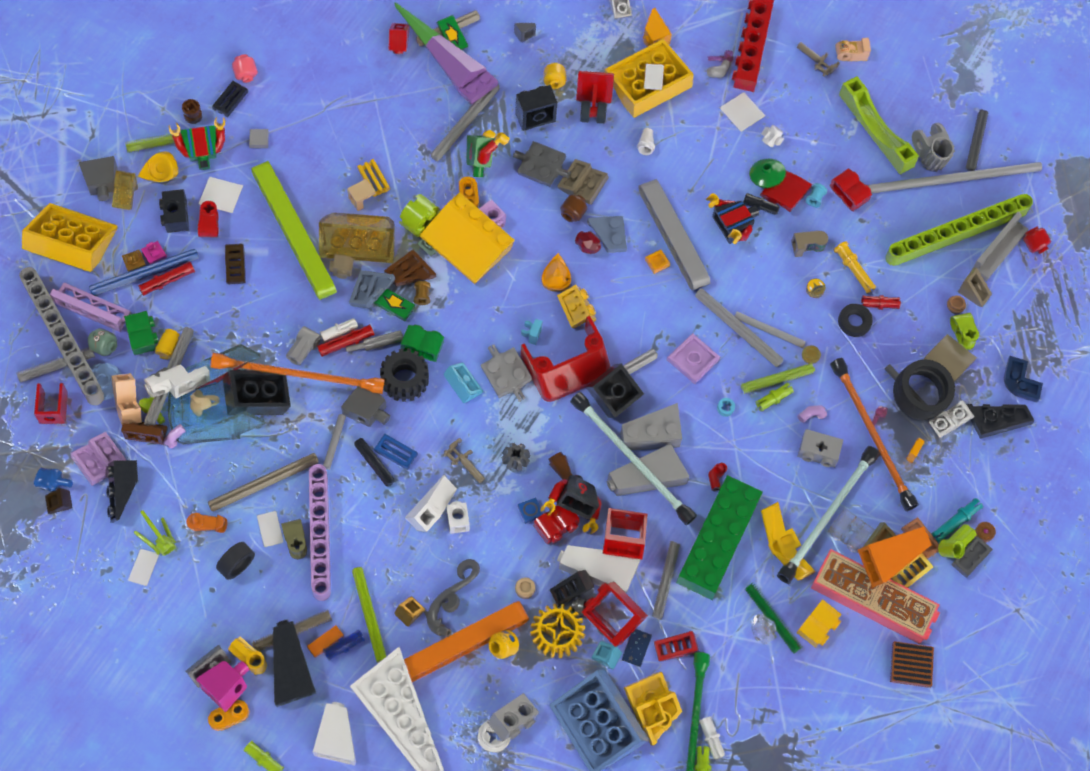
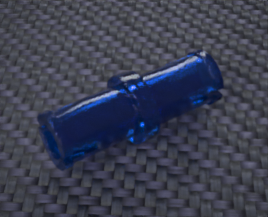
M358 629L345 638H339L336 643L322 650L327 660L330 661L343 652H349L350 648L364 642L365 639Z

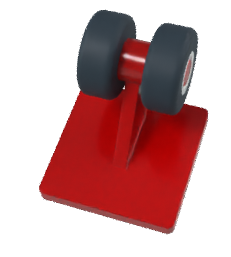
M578 72L576 101H582L581 122L588 123L589 118L592 117L596 118L597 123H605L607 103L612 102L614 73Z

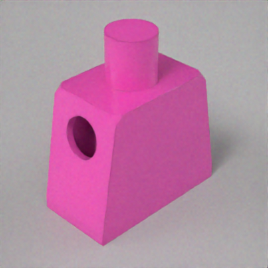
M222 661L199 676L196 681L201 689L226 712L246 690L247 685L242 676L250 669L243 661L239 662L234 668L226 661Z

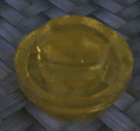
M813 345L805 347L802 351V359L809 364L817 363L821 357L820 350Z

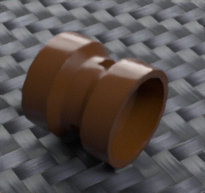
M188 99L183 102L182 111L186 122L190 124L200 122L202 112L199 102L194 99Z

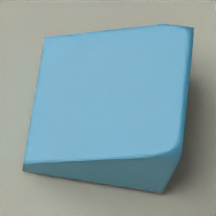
M600 641L591 658L610 669H614L622 652L618 647Z

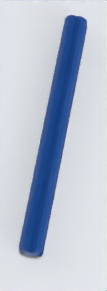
M191 249L90 285L89 289L91 294L96 296L183 265L189 261L197 260L199 256L196 249Z

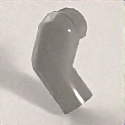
M723 60L720 66L708 68L707 75L712 78L724 77L731 65L730 61Z

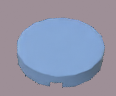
M99 363L90 367L104 393V400L113 398L111 376L121 375V372L110 363Z

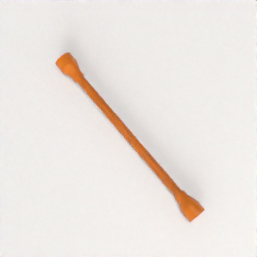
M213 352L210 368H235L244 363V361L239 362V360L229 358L224 354ZM248 362L241 367L247 370L252 369L254 371L259 370L260 372L292 375V377L297 376L299 378H312V380H324L332 383H344V385L359 386L377 394H382L384 379L376 377L359 380L349 377L344 378V376L324 375V373L319 374L311 371L292 370V368L284 369V367L279 368V366L259 365V363L254 364L252 362Z

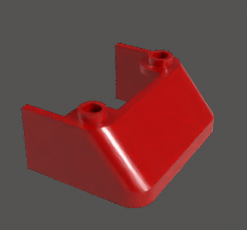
M590 315L586 317L585 332L588 336L585 339L584 345L587 352L554 366L551 360L545 356L533 359L525 343L521 345L520 358L543 400L553 402L583 389L611 367L603 338Z

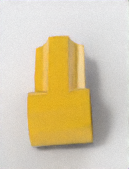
M241 636L233 640L228 650L237 659L243 661L249 667L251 673L255 675L264 673L267 669V662L263 654L254 649ZM261 660L258 666H252L253 661Z

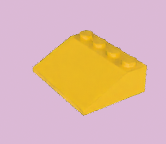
M664 39L604 70L605 73H614L613 88L623 106L633 118L693 86V72ZM646 64L664 65L662 90L644 89Z
M460 192L445 205L420 234L424 241L474 284L511 250L515 241Z
M49 203L22 230V249L91 272L100 263L118 226Z

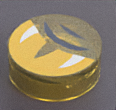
M811 279L806 286V292L810 297L819 298L824 294L826 287L822 280Z

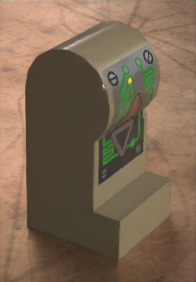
M823 231L794 233L791 243L795 257L803 256L804 251H823L829 240L828 235Z

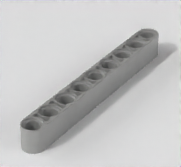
M32 267L24 268L20 272V279L87 402L91 405L101 404L105 396L100 384L38 273Z

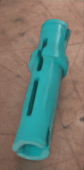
M974 498L964 508H959L957 510L958 513L933 531L931 535L933 537L938 536L935 540L940 543L965 521L971 520V516L983 508L982 503L976 505L980 501Z

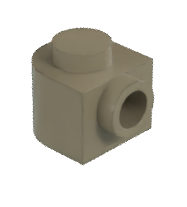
M335 254L334 261H330L329 272H333V276L346 279L352 275L354 260L349 256Z

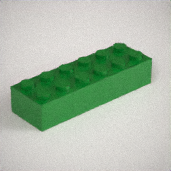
M726 476L678 576L677 584L713 600L763 491L731 476Z

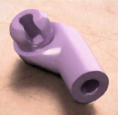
M821 405L808 406L797 417L804 423L814 415H817L818 419H823L827 416L825 407Z
M181 424L176 426L164 438V444L169 448H174L177 445L176 439L183 435L186 429Z

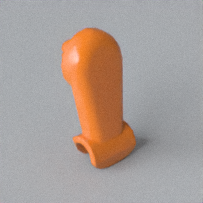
M192 513L186 521L187 526L191 530H215L219 533L226 531L228 523L227 519L220 515L214 517L200 513Z

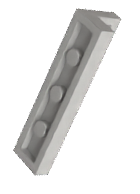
M1017 212L976 261L974 267L979 270L985 281L990 278L1029 230L1018 222L1022 216L1021 213Z

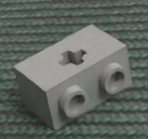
M806 429L802 436L797 457L807 462L821 463L825 467H835L839 460L843 439Z

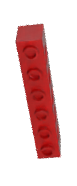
M749 0L747 9L750 10V13H746L744 21L747 24V28L743 27L741 37L744 38V42L740 41L738 52H741V55H737L735 66H738V69L733 71L732 80L735 81L733 88L750 92L755 90L774 0Z

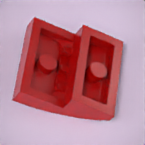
M786 171L785 178L780 184L765 188L760 193V196L773 204L778 203L791 212L811 189L812 184Z

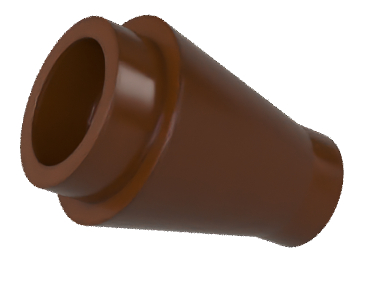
M562 452L548 459L549 465L562 480H567L570 475H573L567 457Z

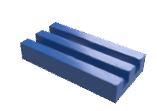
M387 434L383 435L374 448L376 453L406 470L409 469L410 464L413 463L414 458L418 455L417 451ZM387 441L399 449L407 452L411 456L408 457L407 455L401 453L397 449L387 445L384 442ZM381 447H383L384 449L390 451L391 453H393V454L399 456L400 458L406 460L407 462H404L403 460H401V459L397 458L396 456L390 454L389 452L383 450Z

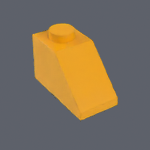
M653 8L645 27L643 42L646 46H650L664 39L670 44L672 34L656 8Z

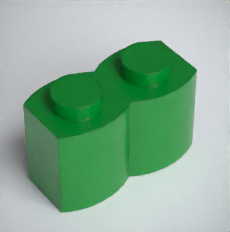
M147 311L124 316L133 354L138 355L154 351L159 340L157 333L152 331V327H155L153 316H149Z
M408 325L400 349H403V351L411 349L412 353L418 352L419 357L423 356L426 360L437 362L444 344V336L438 331H426L420 325Z

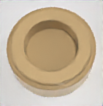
M529 578L519 579L515 585L517 596L522 599L532 597L535 593V583Z

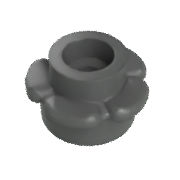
M579 596L576 600H573L572 612L578 611V616L584 615L582 611L586 608L584 604L587 602V599H582Z

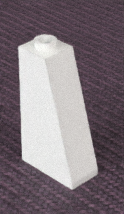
M567 545L565 551L561 550L557 559L560 562V570L572 575L578 571L586 570L593 584L601 586L605 582L608 584L614 581L625 593L629 589L641 560L603 554L601 549Z

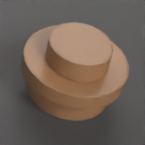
M958 295L950 297L947 301V308L955 314L962 313L966 307L964 298Z

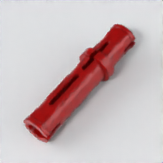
M189 261L160 276H153V279L139 284L138 287L141 294L145 296L154 290H161L163 286L194 273L195 270Z
M369 324L355 331L353 329L346 335L318 345L317 348L321 357L354 343L359 344V341L374 336V331Z

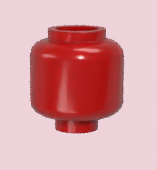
M1036 226L1025 233L1026 236L1023 240L1031 253L1038 252V254H1041L1049 249L1047 245L1051 243V238L1043 227L1039 228Z

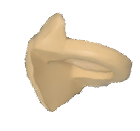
M196 390L190 395V408L196 416H201L203 410L220 402L218 396H204L200 390Z

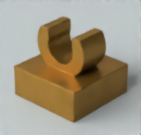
M140 249L122 255L128 272L146 266Z

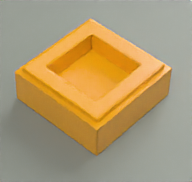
M661 249L645 256V261L653 274L670 267V262Z
M917 438L906 458L907 461L913 463L925 442L924 440Z

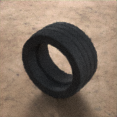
M922 359L909 364L899 373L893 385V397L899 409L905 415L917 420H929L938 416L948 408L955 395V382L951 373H949L946 367L934 360ZM911 375L925 376L935 384L939 394V400L936 405L923 404L913 397L909 389V378Z

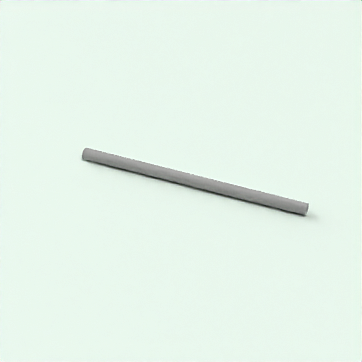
M1041 162L878 183L868 186L871 189V193L1037 172L1042 171Z

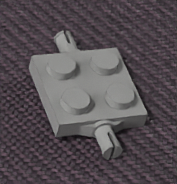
M492 345V348L489 346L488 350L492 358L481 364L484 374L498 398L514 393L518 402H521L526 398L521 388L532 381L531 375L514 347L504 353H499L495 345Z

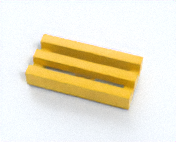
M374 159L370 160L369 163L365 162L362 166L361 164L357 166L363 180L367 179L372 186L364 172L367 169L378 191H375L373 197L390 190ZM370 167H373L384 188L381 187Z

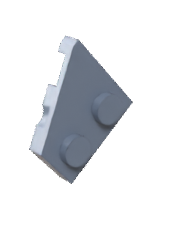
M623 216L588 218L589 227L591 226L596 232L597 237L603 243L608 253L626 252Z
M360 270L349 301L350 305L369 308L395 281L394 275Z

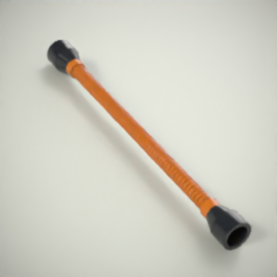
M843 358L832 361L830 366L834 374L844 383L898 487L900 502L904 510L909 511L916 508L919 503L907 486L902 483L903 481L893 461L890 459L880 436L850 381L847 364Z

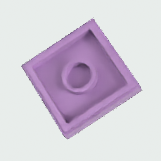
M692 333L667 357V361L693 384H696L721 357Z

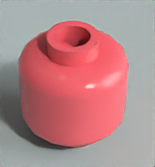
M246 54L235 57V61L232 63L235 78L243 80L244 83L253 81V77L258 73L254 59Z

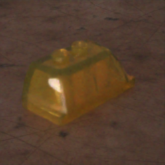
M331 213L319 221L320 258L334 259L335 254L349 256L353 260L394 262L395 225L390 217Z

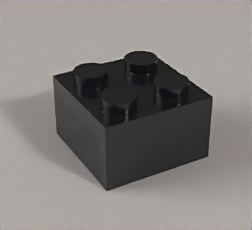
M551 85L539 86L536 89L516 94L515 114L522 131L556 122L558 102Z
M622 363L614 364L586 387L608 418H616L644 395Z

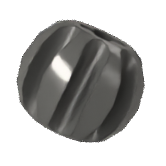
M515 442L510 443V447H505L502 452V462L507 464L506 468L509 470L515 468L517 472L522 471V466L527 467L530 462V452L528 449H525L526 446L522 443L520 445H515Z

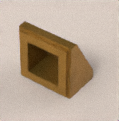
M411 596L398 605L394 614L408 627L426 609Z

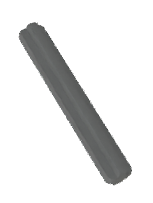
M981 109L977 115L966 169L970 171H975L988 117L987 110Z

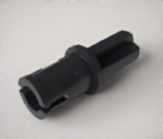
M746 193L743 201L748 206L755 205L759 211L761 209L777 215L780 209L779 205L764 200V197H756L749 193Z

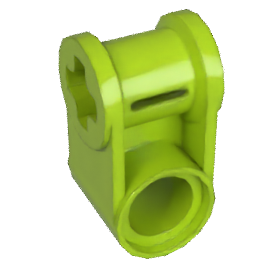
M965 313L951 316L950 325L958 343L967 350L973 349L975 341L979 338V331L972 314Z

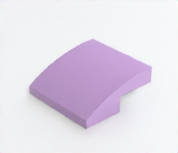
M106 432L90 439L88 445L71 452L72 460L91 486L106 478L105 470L108 463L113 460H126Z

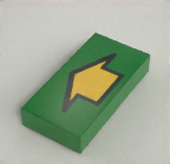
M453 15L437 21V25L445 39L461 50L469 47Z
M386 289L373 303L404 322L415 309V304L389 289Z

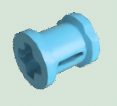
M814 183L811 187L810 195L806 197V203L818 208L821 205L822 197L827 193V188L822 184Z

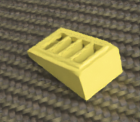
M921 553L891 579L908 588L929 572L933 566ZM918 560L925 569L921 570L915 561ZM913 565L919 574L916 575L909 566ZM905 569L913 577L911 580L903 572ZM900 574L907 583L904 585L897 575Z

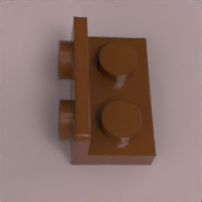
M130 422L129 424L123 423L121 431L124 438L128 440L164 445L163 440L166 437L168 427L161 424L146 426L144 422Z

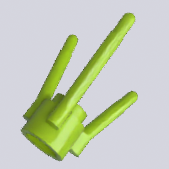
M141 510V515L158 537L155 541L156 545L138 531H134V534L150 546L157 555H168L176 548V541L172 537L165 519L162 517L161 522L167 537L160 534L150 518Z

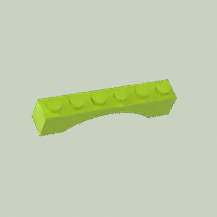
M856 76L844 82L839 96L899 175L914 168L919 155L909 142L898 137L884 123L874 107L868 89L859 77Z

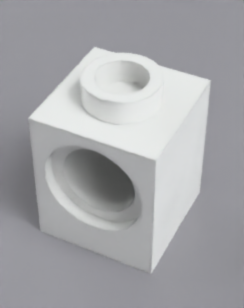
M455 501L447 505L450 534L470 531L466 502ZM459 513L463 517L461 519H455L453 518V515Z

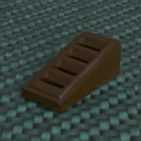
M244 244L225 245L227 284L246 283ZM230 259H240V261H230ZM230 267H241L236 269H230ZM231 274H241V276H231Z

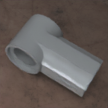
M303 326L297 334L296 342L286 354V358L295 365H301L311 349H316L321 341V335Z

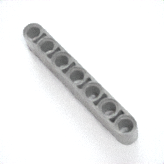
M655 179L639 185L638 189L641 198L690 289L693 291L709 285V274L658 180Z

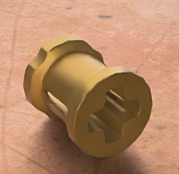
M415 282L416 295L413 298L415 304L428 305L430 303L429 290L431 284L429 282Z

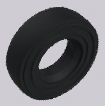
M861 304L845 306L838 317L840 329L852 337L865 335L870 330L873 321L871 312ZM853 314L859 315L862 318V324L860 326H853L849 323L848 317Z

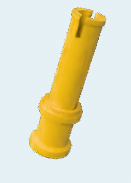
M847 241L840 243L833 251L843 260L842 264L849 267L866 294L870 293L871 289L874 290L876 288V285H874L857 261L858 256L848 247L849 243Z

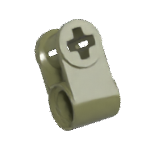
M301 518L281 523L291 557L297 560L304 558L307 554V546Z

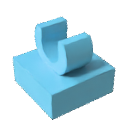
M535 319L534 324L530 321H525L524 326L530 328V330L522 329L521 335L529 337V343L536 345L542 330L543 321Z

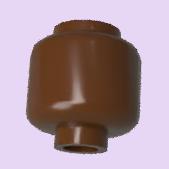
M569 195L560 207L562 217L569 222L579 221L588 209L585 198L581 195Z

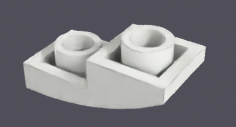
M960 401L949 410L943 411L930 420L929 423L937 435L942 437L972 419L974 415L965 402Z

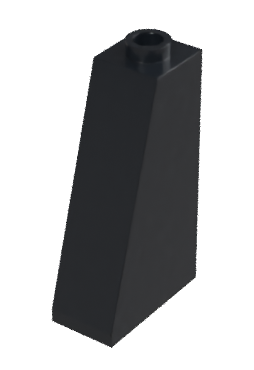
M288 619L277 622V626L273 627L274 702L276 707L316 694L293 621L289 622Z

